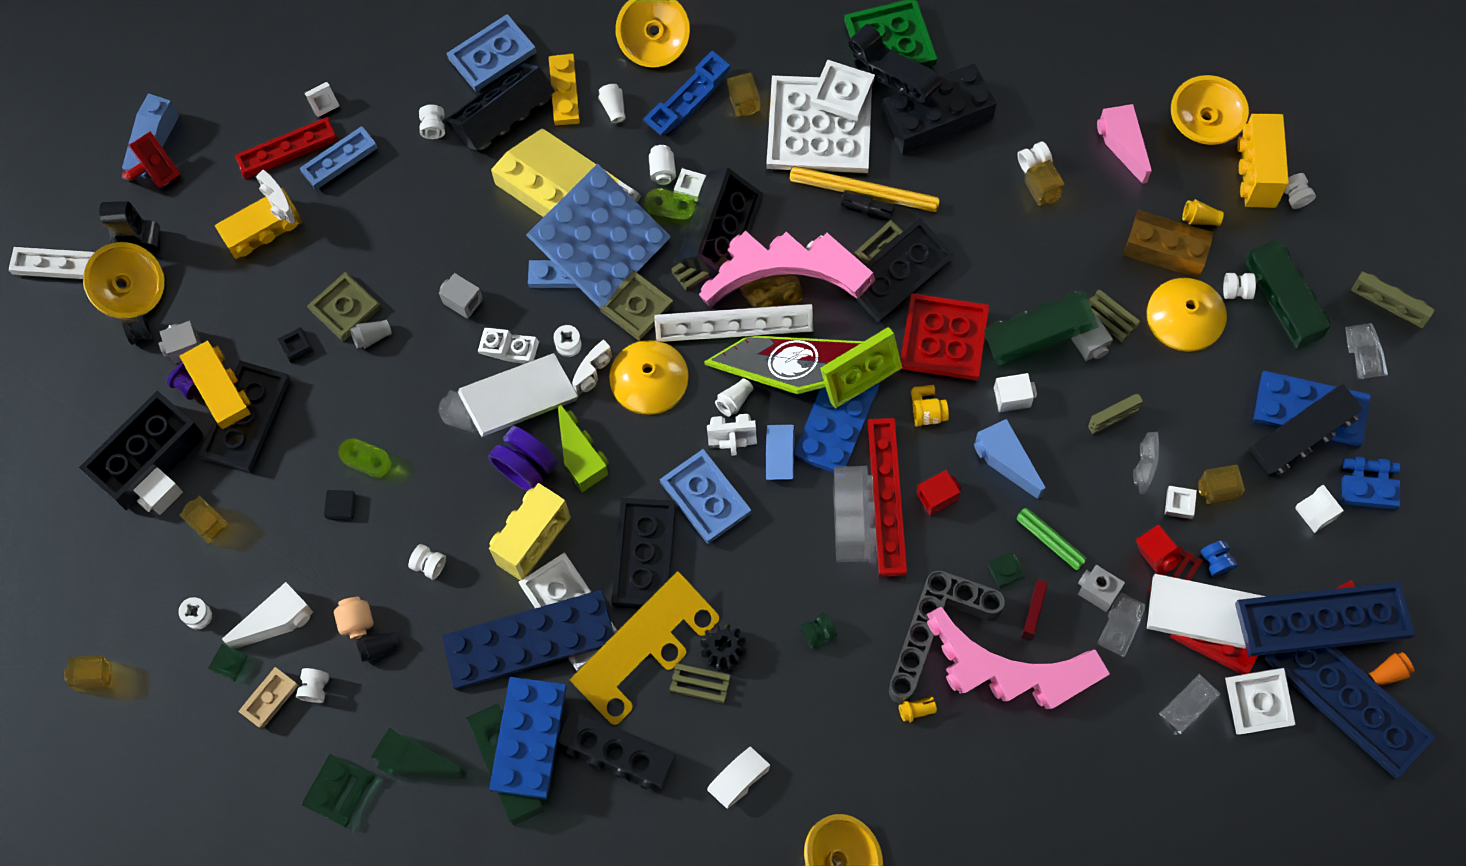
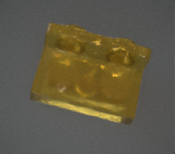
M791 274L763 277L739 287L742 296L752 308L791 306L804 298L799 279Z

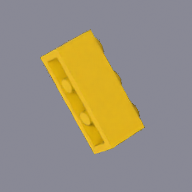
M283 188L281 190L294 214L295 222L293 224H290L285 219L281 221L276 218L270 211L272 206L267 197H264L215 225L235 260L249 255L255 248L272 242L275 237L295 229L298 224L303 222Z
M207 340L179 356L214 419L222 429L251 414L247 407L251 402L244 390L238 392L234 385L238 382V379L231 368L226 370L222 364L225 357L218 345L213 348Z

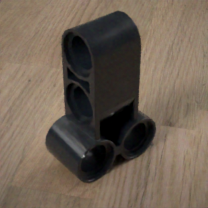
M129 201L102 202L100 204L99 216L102 225L110 233L109 244L128 242L141 246L150 253L158 250L160 225L157 222L143 220Z

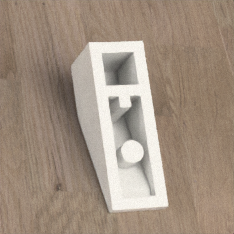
M285 582L223 637L222 640L234 650L288 633L296 627L299 628L305 625L313 611Z

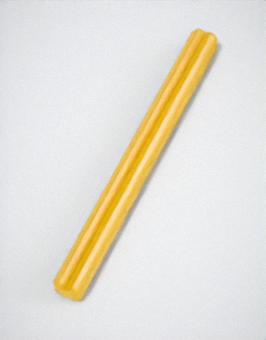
M792 167L790 172V180L793 182L839 192L847 190L866 197L867 195H872L873 199L931 212H937L940 199L935 196L800 167Z

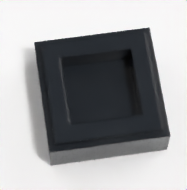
M301 327L278 338L290 363L314 351Z
M327 490L324 509L325 518L353 519L355 492L349 490Z

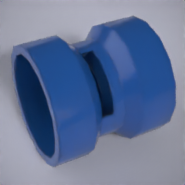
M1226 540L1212 543L1200 551L1203 558L1210 564L1209 571L1212 577L1226 574L1238 566L1235 558L1231 557L1228 552L1230 548Z

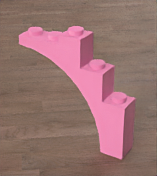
M745 231L742 235H737L729 245L728 251L733 259L726 261L720 267V273L713 280H708L702 286V292L699 295L712 308L725 295L746 283L763 277L791 274L806 275L826 280L843 288L858 299L872 285L875 277L871 270L828 233L823 237L820 236L815 239L810 246L811 250L808 251L787 232L782 236H777L770 244V249L767 250Z
M942 606L927 614L930 619L927 621L930 630L935 636L939 635L944 643L941 647L945 656L949 660L953 659L955 664L946 669L949 674L946 678L954 691L958 690L960 694L966 693L990 679L992 683L989 686L997 699L1001 698L1002 701H1010L1033 687L1035 691L1032 693L1036 702L1041 707L1044 706L1045 709H1052L1110 675L1096 650H1090L1072 659L1053 664H1029L1012 661L993 654L971 641L954 625Z

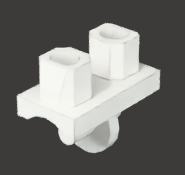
M739 414L736 417L735 423H725V418L722 416L712 417L710 425H707L709 449L731 448V456L737 455V447L757 444L755 421L751 420L749 414Z

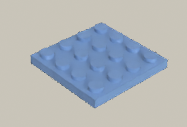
M598 163L526 234L599 308L600 306L604 307L619 285L633 271L638 272L671 237Z

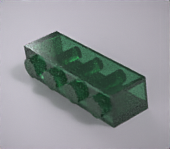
M1276 239L1250 250L1245 263L1250 272L1254 273L1257 284L1295 348L1297 349L1324 337L1331 327L1329 317L1320 309L1314 292L1306 286L1303 281L1302 272L1294 266L1290 259L1288 249L1282 246L1279 239Z
M1075 291L1067 294L1062 300L1045 302L1038 309L1031 312H1020L1008 321L994 322L984 332L992 355L1000 366L1096 329L1099 326L1085 291Z

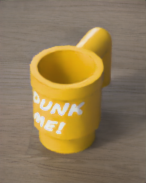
M934 385L916 386L911 389L913 417L916 426L939 424L941 421H948L949 419L946 399L923 400L922 396L935 395Z

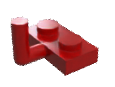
M151 131L128 145L140 163L130 170L123 171L122 178L124 180H134L144 172H147L156 186L160 188L181 174Z

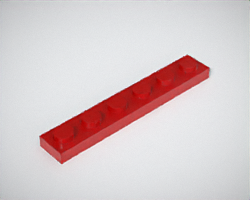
M895 418L868 419L879 577L906 576L907 567Z

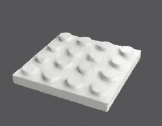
M772 76L767 169L791 170L792 167H800L814 171L868 173L872 88L858 121H854L810 106V100L820 79L819 77Z

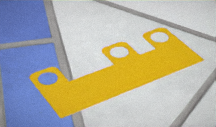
M677 571L599 649L570 681L611 724L617 725L633 708L632 703L617 686L650 653L665 669H673L676 663L678 664L685 657L686 649L671 631L684 619L698 635L704 636L706 630H711L718 623L719 615ZM699 610H707L711 615V622L707 627L701 628L695 624L694 616ZM668 643H672L678 648V656L673 661H666L661 656L662 647ZM614 698H618L624 703L623 713L616 717L611 716L607 711L608 702Z

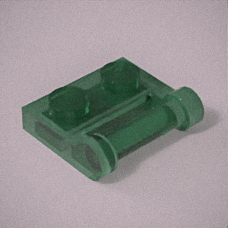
M329 754L301 805L346 828L350 822L348 818L367 783L371 784L374 776ZM351 777H356L357 780L338 813L334 812L333 809Z

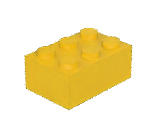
M1251 114L1248 123L1243 126L1242 137H1238L1237 150L1242 155V159L1239 161V174L1243 175L1240 195L1245 198V207L1276 208L1289 184L1283 114Z

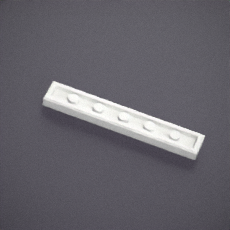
M812 304L654 315L656 341L658 342L814 332Z

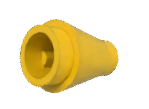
M1196 199L1194 201L1188 200L1183 210L1182 219L1187 221L1189 225L1220 226L1224 212Z

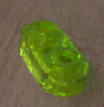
M661 188L652 189L644 199L645 208L649 213L675 219L689 218L694 213L696 207L695 199L690 194ZM655 197H660L662 199V205H657L655 203ZM680 201L687 203V209L680 208Z
M355 438L345 440L339 447V457L346 466L373 477L383 476L390 469L391 461L388 454L378 447ZM352 452H358V455L356 457H350V454ZM381 461V466L373 467L375 462Z

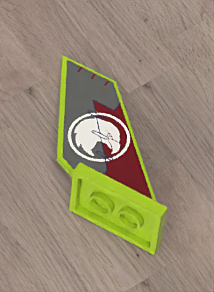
M889 327L866 341L746 336L704 361L706 366L795 394L826 387L830 403L835 408L902 369L895 335Z

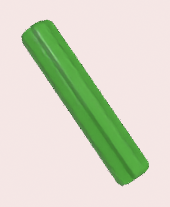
M1024 508L1018 514L1017 520L1075 570L1080 569L1084 565L1086 557L1029 508Z

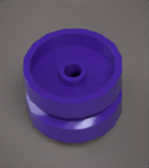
M512 426L504 435L505 446L496 445L487 456L501 474L525 491L531 488L534 489L538 483L542 484L543 480L540 474H550L558 464L555 456L540 441L515 426Z

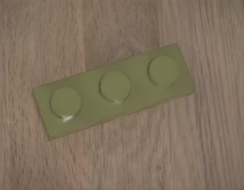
M1363 271L1351 289L1354 293L1420 328L1424 327L1435 310L1428 306L1426 302L1414 299L1405 294L1400 288L1392 287L1380 281L1377 276Z

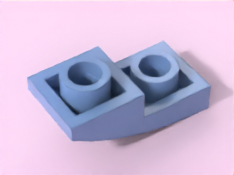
M767 425L766 480L794 479V425Z

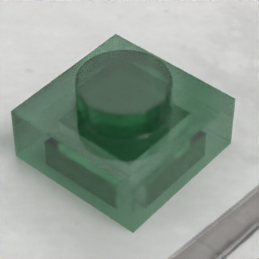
M1013 551L988 561L987 565L999 589L1025 577Z
M221 644L208 669L235 682L249 657Z

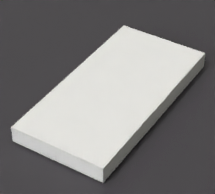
M554 353L461 387L458 391L481 437L556 409L560 405L564 406L572 403L578 398Z
M565 552L518 582L534 608L591 592ZM611 622L612 628H613V632H614V634H615V633L617 632V629L615 628V626H614L613 623ZM599 649L568 659L578 672Z
M1155 574L1152 580L1147 629L1245 649L1246 646L1235 603L1239 599L1266 596Z

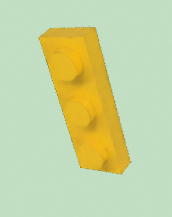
M574 55L549 56L551 86L555 90L552 94L555 126L580 123Z

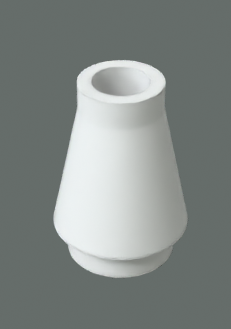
M617 84L603 86L599 89L600 95L598 98L608 113L611 122L619 123L624 121L626 117L624 114L622 89Z
M743 378L735 385L718 394L715 404L719 411L726 416L737 414L754 388L748 380Z

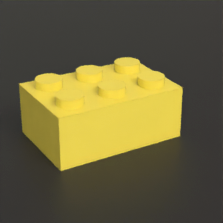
M540 483L534 489H529L523 497V504L518 510L511 512L507 518L505 528L502 532H497L490 541L489 550L496 565L520 581L527 577L570 520L571 516L566 501Z

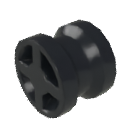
M144 314L137 316L132 321L128 319L122 321L125 335L131 345L137 344L141 339L149 340L153 338L149 323Z

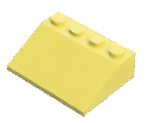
M542 128L507 151L491 169L497 186L544 217L596 164ZM608 173L616 182L619 181V179Z

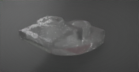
M1368 323L1345 327L1349 353H1355L1358 379L1388 375L1382 346L1373 324Z
M1158 432L1147 433L1143 442L1140 443L1142 459H1140L1136 469L1133 470L1134 483L1139 485L1140 494L1146 493L1157 469L1159 458Z
M1119 592L1107 616L1110 619L1097 644L1125 657L1138 629L1146 604Z
M1198 674L1160 714L1182 734L1220 693Z

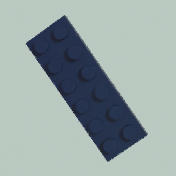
M1400 582L1239 599L1235 603L1248 657L1409 639L1416 635Z
M601 589L444 634L442 639L453 688L459 690L598 650L614 635L604 592Z
M1336 647L1269 654L1264 658L1274 669L1284 668L1286 680L1395 779H1398L1436 738L1434 734Z

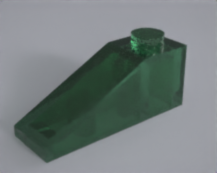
M388 728L371 756L378 763L375 768L388 776L394 772L399 776L464 778L466 774L458 765L391 728Z

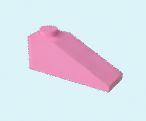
M1133 104L1103 109L1101 118L1097 121L1099 134H1103L1105 144L1142 184L1147 183L1152 170Z

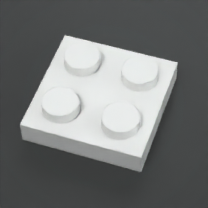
M827 60L811 97L810 106L858 121L874 83L875 75Z
M1284 668L1225 678L1236 734L1295 725Z

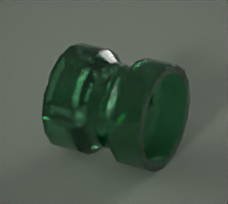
M825 612L819 614L816 620L812 622L807 621L800 625L801 632L812 650L821 646V642L826 639L832 640L838 637L832 621Z

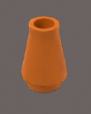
M1401 652L1398 655L1396 653L1392 654L1368 675L1381 687L1408 679L1415 670L1406 654Z

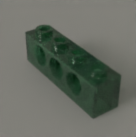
M498 703L466 717L491 776L497 744L491 743V737L494 733L500 732L503 711ZM498 793L513 826L545 812L542 803L546 802V799Z

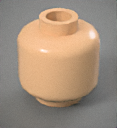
M358 596L338 602L339 606L334 610V616L339 633L345 636L350 635L351 640L366 636V631L374 625L368 602L360 600Z

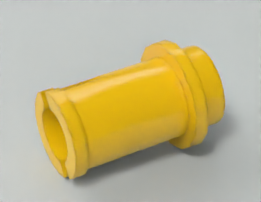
M932 695L911 702L905 700L903 704L899 705L902 720H908L911 723L914 718L937 713L936 704L932 702L934 701Z

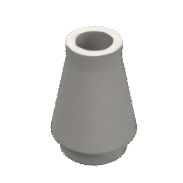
M387 320L356 324V327L350 329L357 349L361 347L365 349L392 334Z

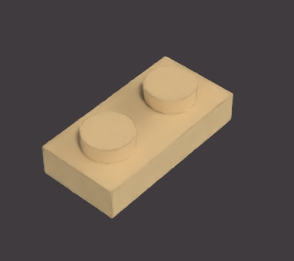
M275 667L238 712L263 730L299 685Z

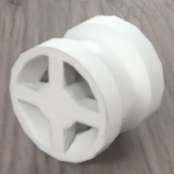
M564 325L555 331L554 342L560 355L573 357L579 353L582 343L579 331L575 327Z
M188 598L179 607L180 619L192 629H202L212 619L211 609L199 598Z

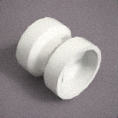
M438 105L421 107L419 110V118L422 121L419 126L420 135L426 139L443 137L445 134V125L442 123L445 118L444 109Z
M1042 141L1035 144L1030 150L1023 149L1018 152L1020 166L1027 175L1036 172L1038 167L1045 168L1053 162L1048 146Z
M1298 173L1288 178L1289 184L1284 193L1289 195L1288 201L1293 209L1304 207L1316 198L1313 189L1307 186L1308 180L1304 173Z
M1235 273L1225 274L1223 283L1225 299H1235L1236 297H1242L1243 299L1254 298L1256 289L1254 273H1244L1242 276H1237Z
M419 544L410 557L408 567L416 572L422 571L426 577L435 580L443 570L446 555L440 552L433 553L429 547Z
M302 669L300 676L302 686L298 688L296 698L312 703H323L326 695L323 688L328 683L330 674L316 669Z

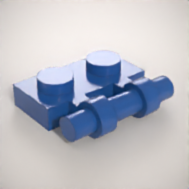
M1355 456L1354 459H1343L1342 468L1352 469V476L1344 475L1342 478V504L1398 509L1400 507V480L1389 479V473L1399 474L1400 463L1390 462L1389 459H1379V461L1365 460L1364 457ZM1364 471L1377 472V478L1364 477Z

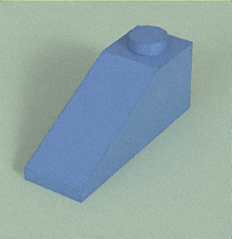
M148 93L136 115L129 144L151 131L161 147H163L179 118V114L170 100ZM129 147L127 148L122 166L124 171L130 170L140 163ZM144 172L140 176L146 178L148 173Z
M1007 419L977 433L974 446L980 458L984 457L988 465L1035 498L1039 499L1043 496L1045 486Z

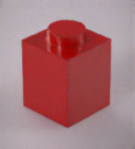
M947 470L920 483L916 494L931 516L957 502L961 486L956 477H951Z
M1157 525L1136 539L1141 555L1159 575L1173 570L1182 561L1178 547L1160 525Z

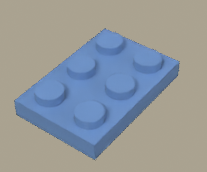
M506 14L447 52V56L474 91L477 92L537 52L532 42L510 16Z
M704 449L659 479L660 484L707 544L752 514L749 506Z

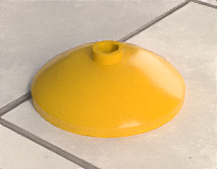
M628 0L617 17L616 37L623 53L636 64L645 67H662L675 61L685 50L690 37V22L686 11L677 0ZM653 26H658L659 28L657 35L651 34L650 30Z
M1212 75L1197 76L1187 80L1176 90L1171 102V116L1179 131L1195 142L1208 145L1222 144L1234 139L1243 130L1249 114L1248 103L1242 91L1232 82Z
M116 242L101 247L90 257L84 269L83 285L90 302L99 311L113 318L134 319L141 314H147L159 302L164 290V274L159 262L149 251L133 243ZM117 281H123L125 288H119Z
M1177 278L1163 283L1154 291L1147 306V321L1153 334L1163 344L1179 351L1192 352L1205 349L1219 339L1226 326L1227 311L1223 299L1210 285L1197 279ZM1191 304L1194 306V309H1188L1186 305Z
M644 340L627 346L616 356L610 369L609 380L614 397L624 408L641 415H654L671 409L682 399L688 386L689 376L684 358L674 347L656 340ZM647 367L652 368L650 373H645L643 370Z
M845 814L827 816L812 827L806 838L804 848L806 866H834L832 859L835 861L836 866H883L882 852L876 837L863 822Z

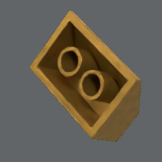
M1138 210L1123 256L1199 279L1212 244L1213 232Z

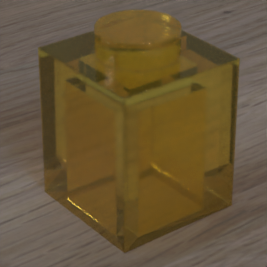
M751 72L727 79L728 94L736 117L741 115L748 116L760 110V96Z
M1051 160L1027 169L1024 180L1038 206L1056 202L1061 197L1065 185Z
M1238 464L1207 469L1198 481L1199 492L1201 496H1205L1207 504L1239 499L1245 490Z
M200 496L187 503L180 514L182 519L208 544L228 526V523Z
M103 655L68 658V667L64 670L65 682L75 691L110 689L111 661Z

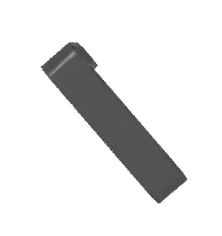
M934 571L929 574L890 682V698L898 704H903L905 700L909 702L915 693L934 638V634L927 624V621L930 619L922 612L924 607H932L935 610L941 606L943 609L947 606L978 618L992 621L1001 615L1004 608L1005 599L1002 593L944 571ZM933 582H941L945 589L943 591H936L931 587V584ZM966 591L972 598L965 601L960 599L957 593ZM992 600L996 602L998 608L989 610L985 607L984 602ZM923 632L928 639L925 642H918L913 638V634ZM912 657L918 661L919 665L915 668H909L904 664V660ZM904 683L909 687L910 691L906 694H900L895 690V685Z

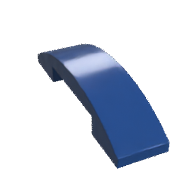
M711 51L695 67L696 73L665 104L660 102L643 119L644 122L661 136L675 129L713 93L731 68L730 64L714 51Z

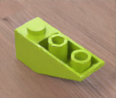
M562 405L558 406L564 464L569 476L580 491L584 492L609 475L606 466L609 462L601 451L596 453L591 446L594 442L587 431L581 432L577 427L579 422L571 410L566 412Z

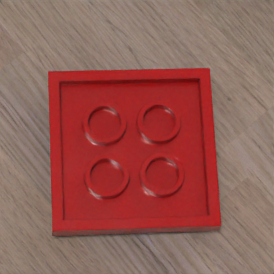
M911 293L901 353L902 369L978 381L989 305Z

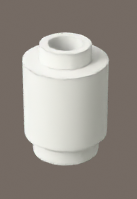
M667 145L654 146L649 154L651 180L660 185L669 184L676 178L674 153Z

